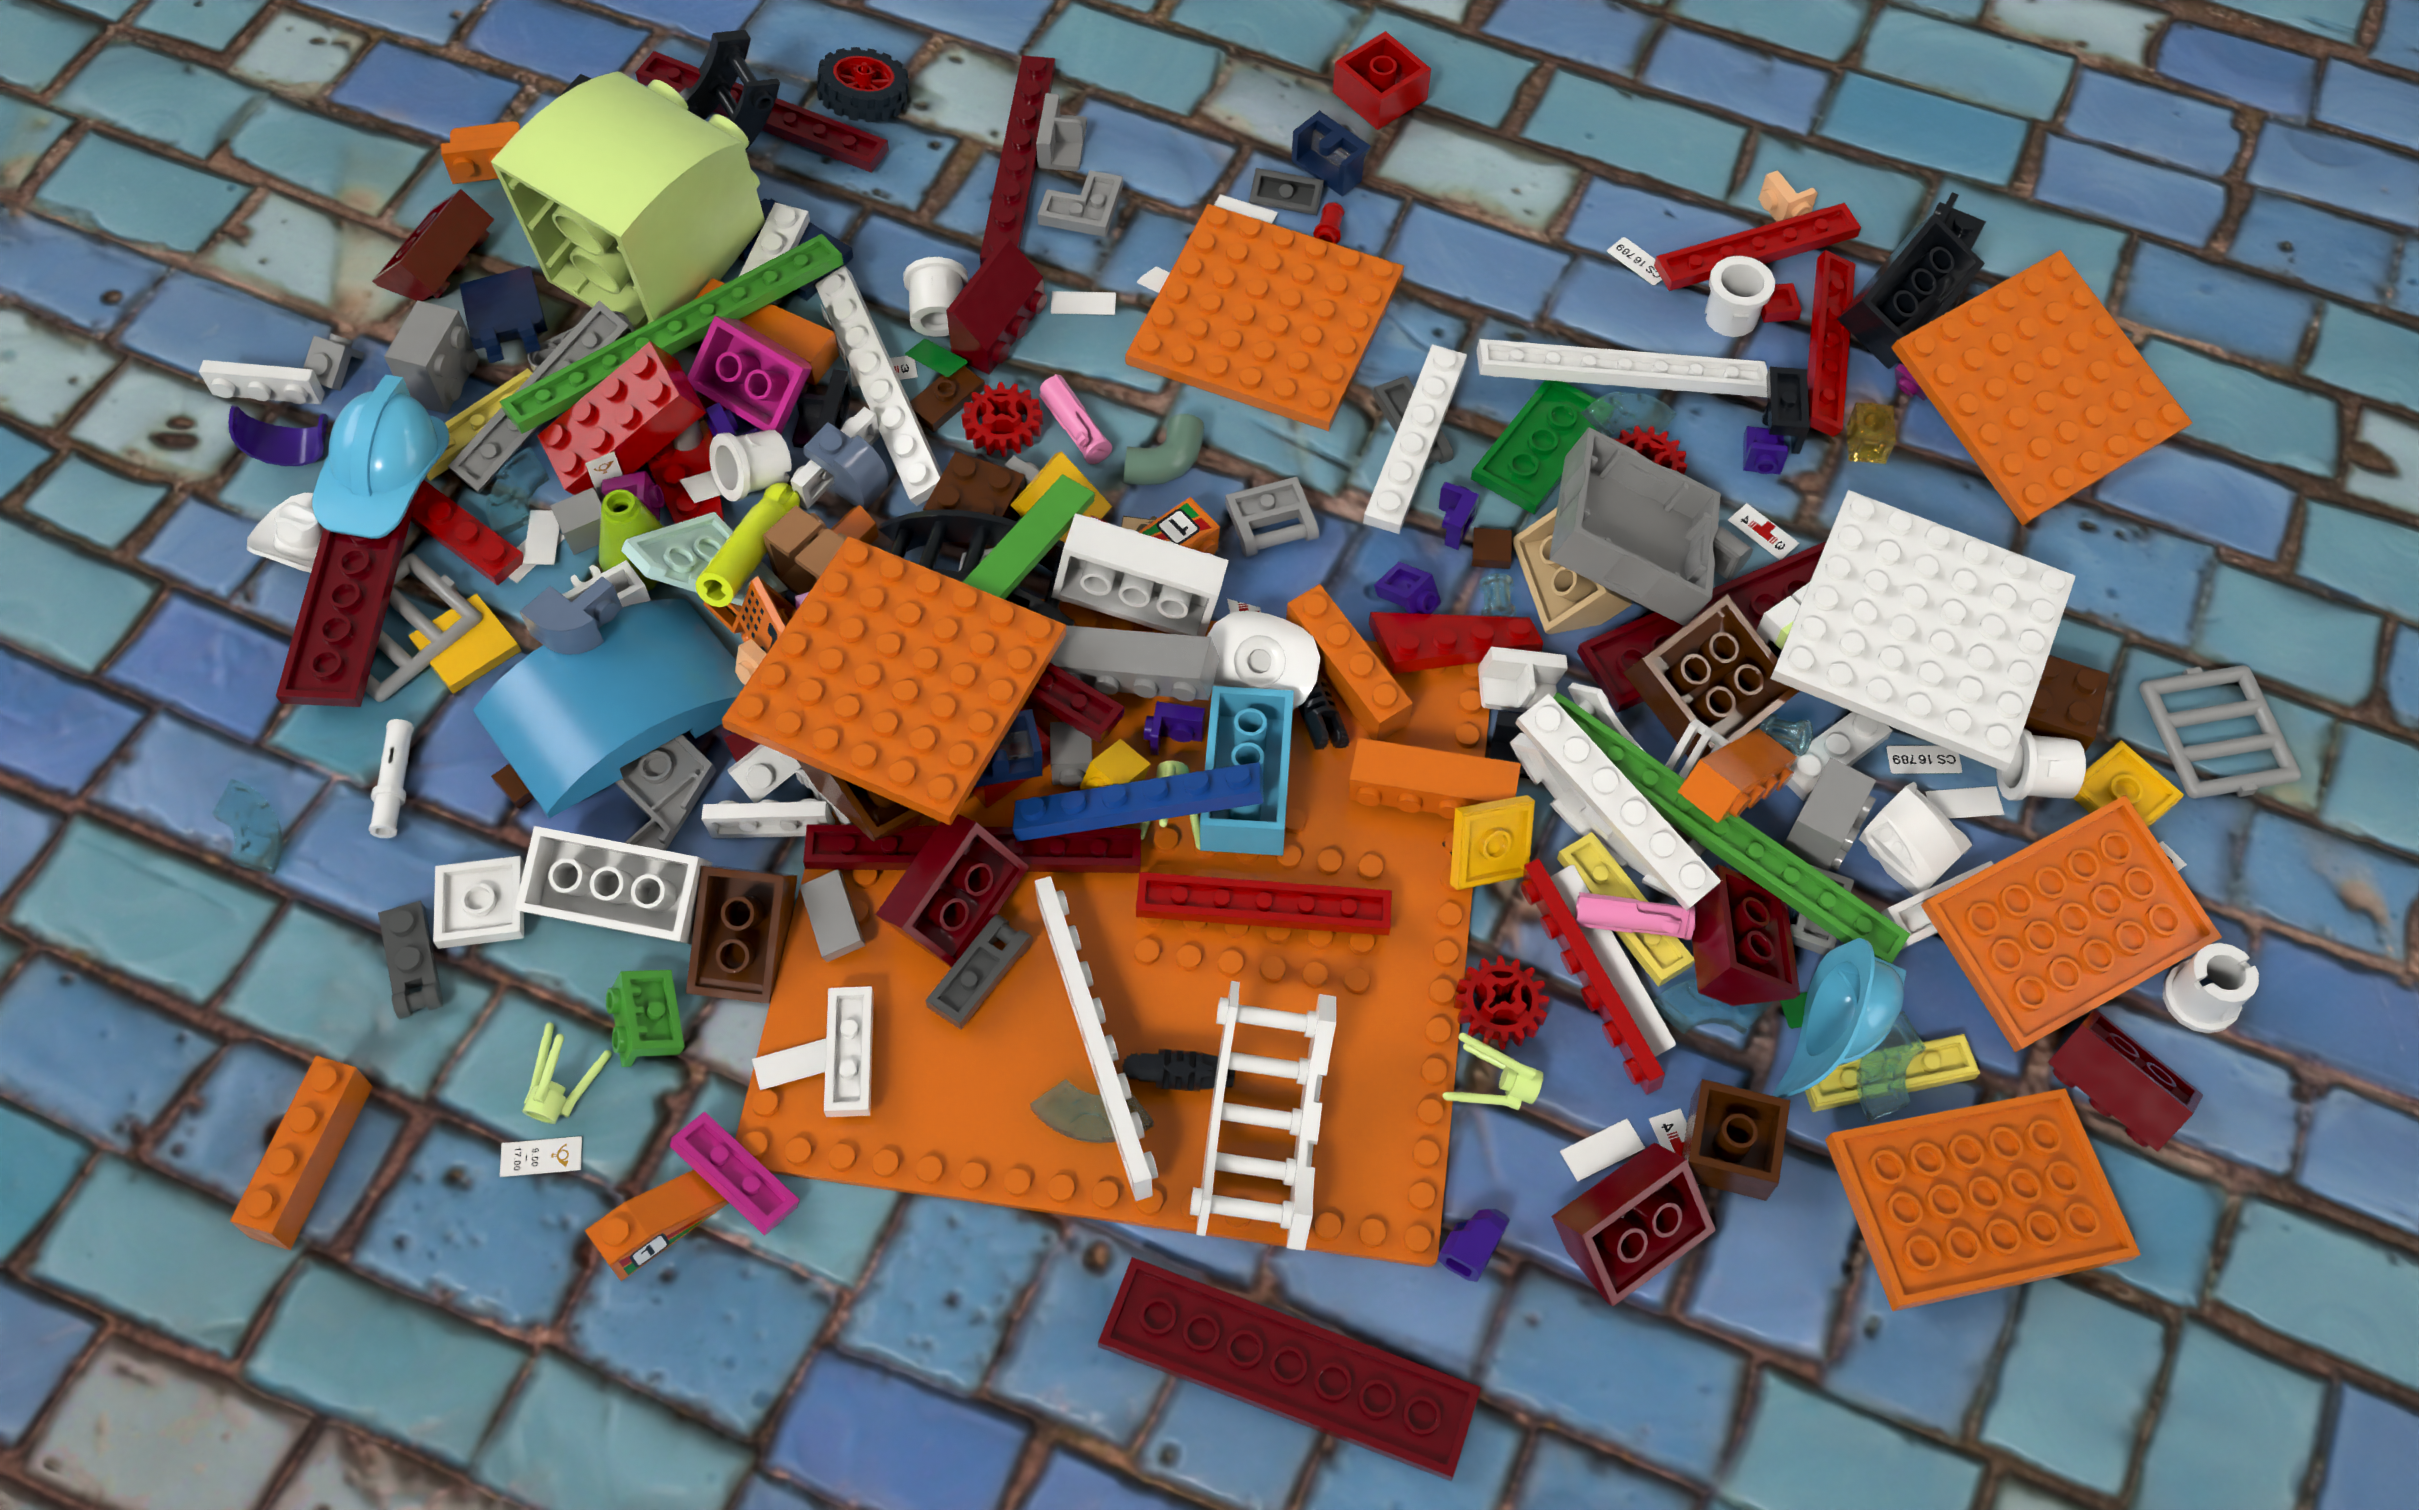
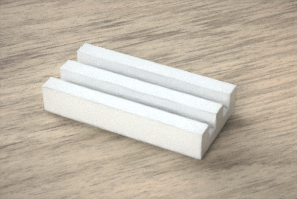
M1696 718L1688 725L1665 765L1672 771H1675L1697 732L1702 736L1679 773L1685 780L1695 767L1709 741L1715 744L1711 753L1729 744L1728 740Z

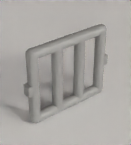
M412 553L407 554L400 560L393 586L412 572L455 610L461 618L443 632L393 587L388 604L431 643L414 657H411L390 636L381 630L377 647L399 669L382 683L372 674L369 675L365 691L377 702L386 701L430 665L429 662L482 621L481 612L457 592L458 587L448 576L443 575L440 577L424 561Z
M2241 665L2204 672L2201 667L2186 669L2180 676L2149 680L2141 683L2139 687L2141 696L2184 790L2190 798L2197 799L2236 792L2238 797L2253 795L2258 788L2296 782L2300 779L2301 771L2248 666ZM2238 682L2247 700L2168 713L2160 695ZM2254 715L2263 734L2184 747L2175 728ZM2271 749L2279 768L2200 782L2191 762Z

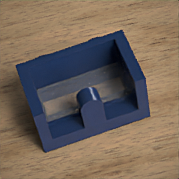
M1319 110L1293 131L1291 161L1316 179L1324 180L1326 186L1343 197L1362 181L1364 158L1371 146Z
M1032 709L1019 712L974 788L1042 776V747Z

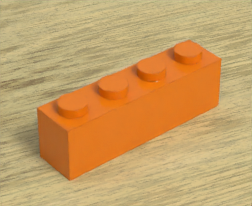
M711 278L695 299L725 283ZM768 304L739 319L741 322L806 360L812 366L806 380L810 384L817 385L839 357L835 332L775 305Z
M1321 584L1288 602L1286 620L1302 627L1314 637L1320 655L1319 670L1371 738L1382 741L1408 725L1413 705L1412 701Z
M1757 728L1701 758L1677 792L1717 823L1731 815L1737 818L1746 807L1753 808L1761 798L1766 800L1775 789L1779 792L1789 782L1794 774L1789 768L1795 762L1797 756L1760 728Z
M1358 738L1349 780V800L1358 801L1366 806H1377L1380 804L1398 807L1404 812L1416 813L1423 811L1439 814L1446 819H1454L1455 808L1516 797L1521 763Z
M315 1056L230 1219V1222L249 1238L291 1250L373 1088L357 1067Z

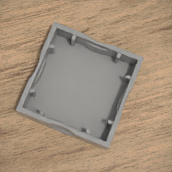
M1589 427L1565 456L1549 560L1685 626L1712 599L1715 569L1713 541L1718 530L1721 493L1675 470L1656 464L1636 450Z

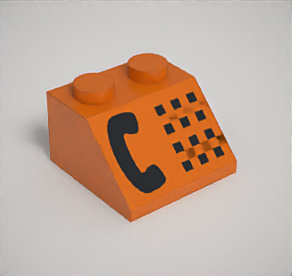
M758 576L750 582L738 615V620L745 631L741 635L743 642L752 639L763 651L768 653L795 614L796 609Z

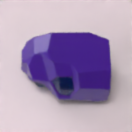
M1497 1209L1478 1210L1471 1219L1455 1225L1444 1243L1437 1260L1448 1270L1462 1278L1478 1282L1500 1242L1510 1219Z

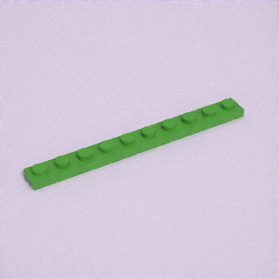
M820 234L501 400L502 409L521 434L567 411L649 341L668 354L673 355L705 338L714 316L739 320L843 265L842 254L823 234Z
M1559 692L1555 694L1553 698L1666 821L1844 944L1857 938L1865 939L1871 943L1876 958L1891 964L1893 963L1910 933L1741 817L1735 818L1731 815L1719 823L1715 822L1677 792L1684 783V778Z

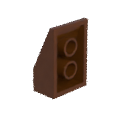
M717 865L701 866L686 994L770 1004L793 916L798 875Z

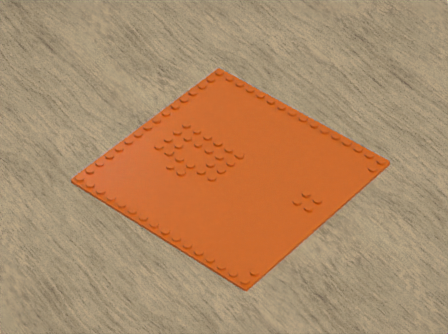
M1060 601L1059 604L1060 611L1074 621L1073 626L1170 634L1069 602ZM1210 620L1205 637L1217 621ZM1364 640L1413 703L1409 724L1382 741L1485 757L1490 709L1483 708L1481 705L1478 666L1481 662L1392 674L1376 641ZM1319 670L1321 676L1328 684L1350 743L1346 748H1335L1331 744V740H1328L1327 747L1315 750L1299 708L1293 709L1283 856L1200 851L1195 845L1190 816L1185 815L1168 818L1167 826L1165 827L1159 825V820L1150 822L1146 836L1141 840L1140 872L1392 890L1391 929L1389 936L1136 917L1139 873L1026 872L997 914L1007 919L1009 926L1017 932L1024 930L1032 935V944L1028 951L1021 958L1017 959L962 1030L927 1008L925 1002L951 968L875 915L906 870H839L843 874L866 946L826 962L821 957L805 902L799 889L756 1058L826 1039L828 988L872 986L874 1006L871 1116L826 1117L824 1113L825 1072L760 1090L753 1067L735 1140L772 1174L1196 1234L1198 1216L1190 1215V1205L1193 1187L1201 1188L1214 1089L1200 1090V1092L1158 1089L1154 1082H1140L1138 1079L1134 1081L1133 1079L1129 1080V1077H1127L1132 1098L1127 1099L1126 1103L1130 1113L1137 1111L1140 1116L1145 1137L1139 1139L1143 1153L1151 1151L1158 1172V1178L1152 1179L1153 1196L1135 1201L1037 903L1034 881L1051 876L1055 890H1063L1067 899L1070 914L1064 915L1067 926L1075 925L1079 935L1081 950L1076 951L1079 962L1087 961L1092 974L1094 985L1088 987L1091 998L1099 997L1101 1000L1106 1022L1100 1025L1104 1036H1113L1119 1060L1113 1061L1117 1074L1123 1073V1060L1130 1056L1131 1053H1137L1138 1055L1141 1053L1158 1054L1159 1049L1198 1051L1219 1056L1223 1025L1216 1024L1219 998H1228L1231 981L1240 982L1238 1004L1307 1014L1308 1010L1316 1011L1319 994L1336 996V1027L1327 1076L1323 1075L1319 1102L1323 1104L1317 1145L1314 1144L1311 1164V1167L1315 1168L1313 1216L1305 1250L1432 1267L1437 1263L1439 1254L1453 1101L1444 1100L1442 1095L1444 1092H1454L1458 1036L1460 1031V1024L1457 1019L1459 1012L1462 1010L1454 1008V1001L1456 995H1459L1456 991L1459 979L1465 978L1473 887L1457 890L1450 885L1452 862L1450 852H1452L1454 819H1446L1439 814L1423 811L1416 813L1404 812L1398 807L1380 804L1377 806H1366L1358 801L1349 800V780L1357 739H1373ZM1212 691L1209 700L1194 699L1193 701H1181L1175 697L1166 696L1144 698L1137 694L1122 692L1112 695L1108 694L1109 698L1125 707L1124 716L1101 744L1092 739L1093 759L1119 739H1122L1151 763L1144 780L1156 778L1157 766L1165 761L1184 763L1188 766L1189 773L1205 771ZM1026 700L1022 710H1033L1036 725L1050 740V722L1064 721ZM1157 701L1205 708V728L1202 742L1192 740L1189 742H1178L1170 737L1162 736L1159 755H1151L1150 740H1144L1147 715L1154 716ZM1050 764L1042 769V776L1029 778L988 808L971 792L958 814L977 822L982 827H1013L1016 800L1079 791L1081 789L1079 788L1080 786L1066 787L1062 784L1053 785ZM832 811L831 813L835 819V825H842L839 822L838 817ZM935 819L919 826H938L941 821ZM1134 823L1108 828H1140L1141 824ZM804 869L801 885L834 870ZM999 940L993 946L1002 951L1006 944ZM1236 1022L1231 1052L1299 1061L1300 1057L1307 1058L1310 1038L1304 1037V1032ZM1235 1070L1234 1085L1232 1088H1225L1223 1102L1291 1112L1292 1108L1300 1109L1303 1085L1296 1084V1079ZM1221 1120L1217 1152L1286 1162V1158L1294 1159L1296 1136L1289 1135V1130ZM1215 1170L1212 1195L1282 1205L1284 1200L1290 1201L1291 1186L1283 1185V1180ZM1210 1213L1206 1236L1287 1247L1288 1229L1280 1228V1223Z

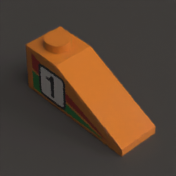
M1189 497L1138 532L1214 555L1218 549L1220 526Z
M693 1169L623 1202L588 1227L585 1232L620 1281H623L729 1202Z

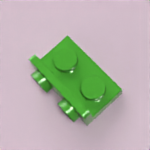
M672 970L620 971L612 988L607 990L606 1008L607 1012L614 1016L615 1027L612 1031L613 1051L620 1055L621 1067H631L637 1057L680 1055L685 1046Z

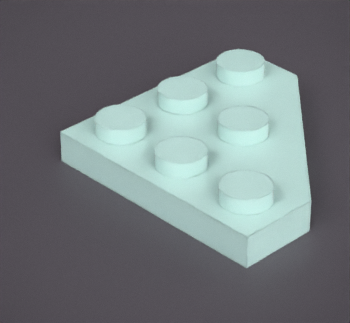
M715 512L628 538L625 540L621 551L645 577L697 593L695 585L697 578L733 531ZM761 561L731 603L742 606L750 582L757 576L783 598H785L789 589Z

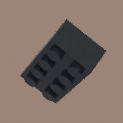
M1933 214L1905 237L1837 320L1887 369H1890L1901 361L1891 348L1893 344L1900 338L1944 315L1985 263Z

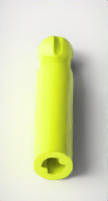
M774 483L765 490L763 498L749 510L699 575L695 583L696 591L704 602L715 607L727 606L765 557L767 549L763 534L795 505L798 507L800 505L798 492L796 490L793 491L789 484Z

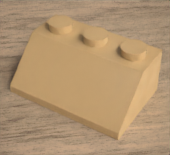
M1557 507L1512 538V543L1545 633L1549 635L1602 625L1633 605L1630 599L1549 560Z

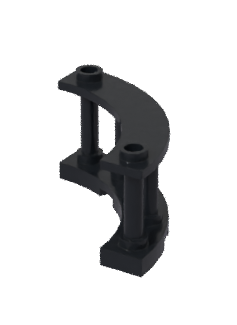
M746 30L712 33L707 55L698 70L701 76L691 89L685 87L679 94L687 103L688 111L703 120L721 104L730 120L747 136L749 145L745 149L747 150L759 135L771 114L780 82L777 78L758 81L745 62L751 40ZM739 77L744 86L737 104L730 92L736 79Z
M926 510L892 518L881 523L878 530L893 541L889 553L904 558L906 552L925 545L919 565L963 582L980 564L986 545L995 547L1018 522L1004 517L973 511ZM1058 540L1038 562V564L1053 572L1044 601L1023 591L1020 588L1021 582L1005 600L1068 626H1073L1074 621L1059 609L1061 600L1051 597L1065 545L1064 542ZM943 542L970 543L960 571L934 569Z

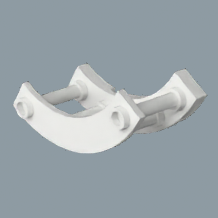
M1572 683L1567 687L1576 705L1643 750L1617 718L1602 689ZM1519 733L1510 742L1518 760L1535 785L1542 782L1555 798L1550 805L1581 838L1593 832L1622 869L1627 865L1645 876L1642 879V883L1674 898L1524 733ZM1694 839L1688 844L1699 857L1707 849Z
M1231 981L1228 998L1220 997L1218 1003L1216 1024L1223 1025L1209 1118L1201 1188L1193 1187L1190 1215L1198 1216L1196 1235L1200 1236L1206 1235L1210 1213L1280 1223V1228L1288 1229L1287 1248L1305 1251L1313 1216L1315 1168L1311 1167L1314 1144L1317 1145L1323 1104L1319 1102L1323 1075L1327 1076L1336 1027V996L1319 994L1316 1011L1308 1010L1307 1014L1240 1005L1238 1004L1240 982ZM1239 1022L1304 1032V1037L1310 1038L1307 1058L1300 1057L1299 1061L1231 1052L1235 1023ZM1228 1069L1296 1079V1084L1303 1085L1300 1109L1292 1108L1291 1112L1223 1102ZM1224 1120L1289 1130V1135L1296 1136L1294 1159L1286 1158V1162L1217 1152L1220 1121ZM1218 1170L1283 1180V1185L1291 1186L1290 1201L1284 1200L1283 1204L1280 1205L1212 1195L1214 1172Z

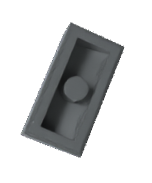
M1256 168L1249 203L1317 216L1325 187L1324 180Z

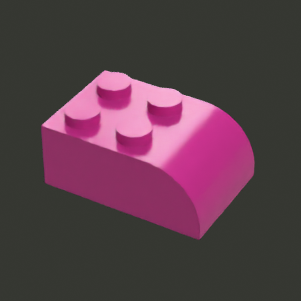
M714 316L687 378L695 390L720 403L723 407L763 431L776 430L779 434H782L811 372L812 366L797 354L740 320Z

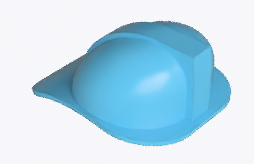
M385 374L375 390L362 393L351 400L342 409L333 425L329 440V454L322 467L312 496L314 515L319 524L328 531L370 539H379L388 535L401 522L423 479L445 452L449 444L450 436L446 424L441 419L430 416L423 405L410 396L403 377Z
M1862 938L1852 940L1828 952L1817 967L1808 989L1802 1028L1793 1059L1772 1096L1785 1098L1808 1090L1824 1080L1838 1066L1858 1060L1880 1045L1891 1031L1901 1011L1904 999L1903 987L1906 970L1876 958L1871 943Z

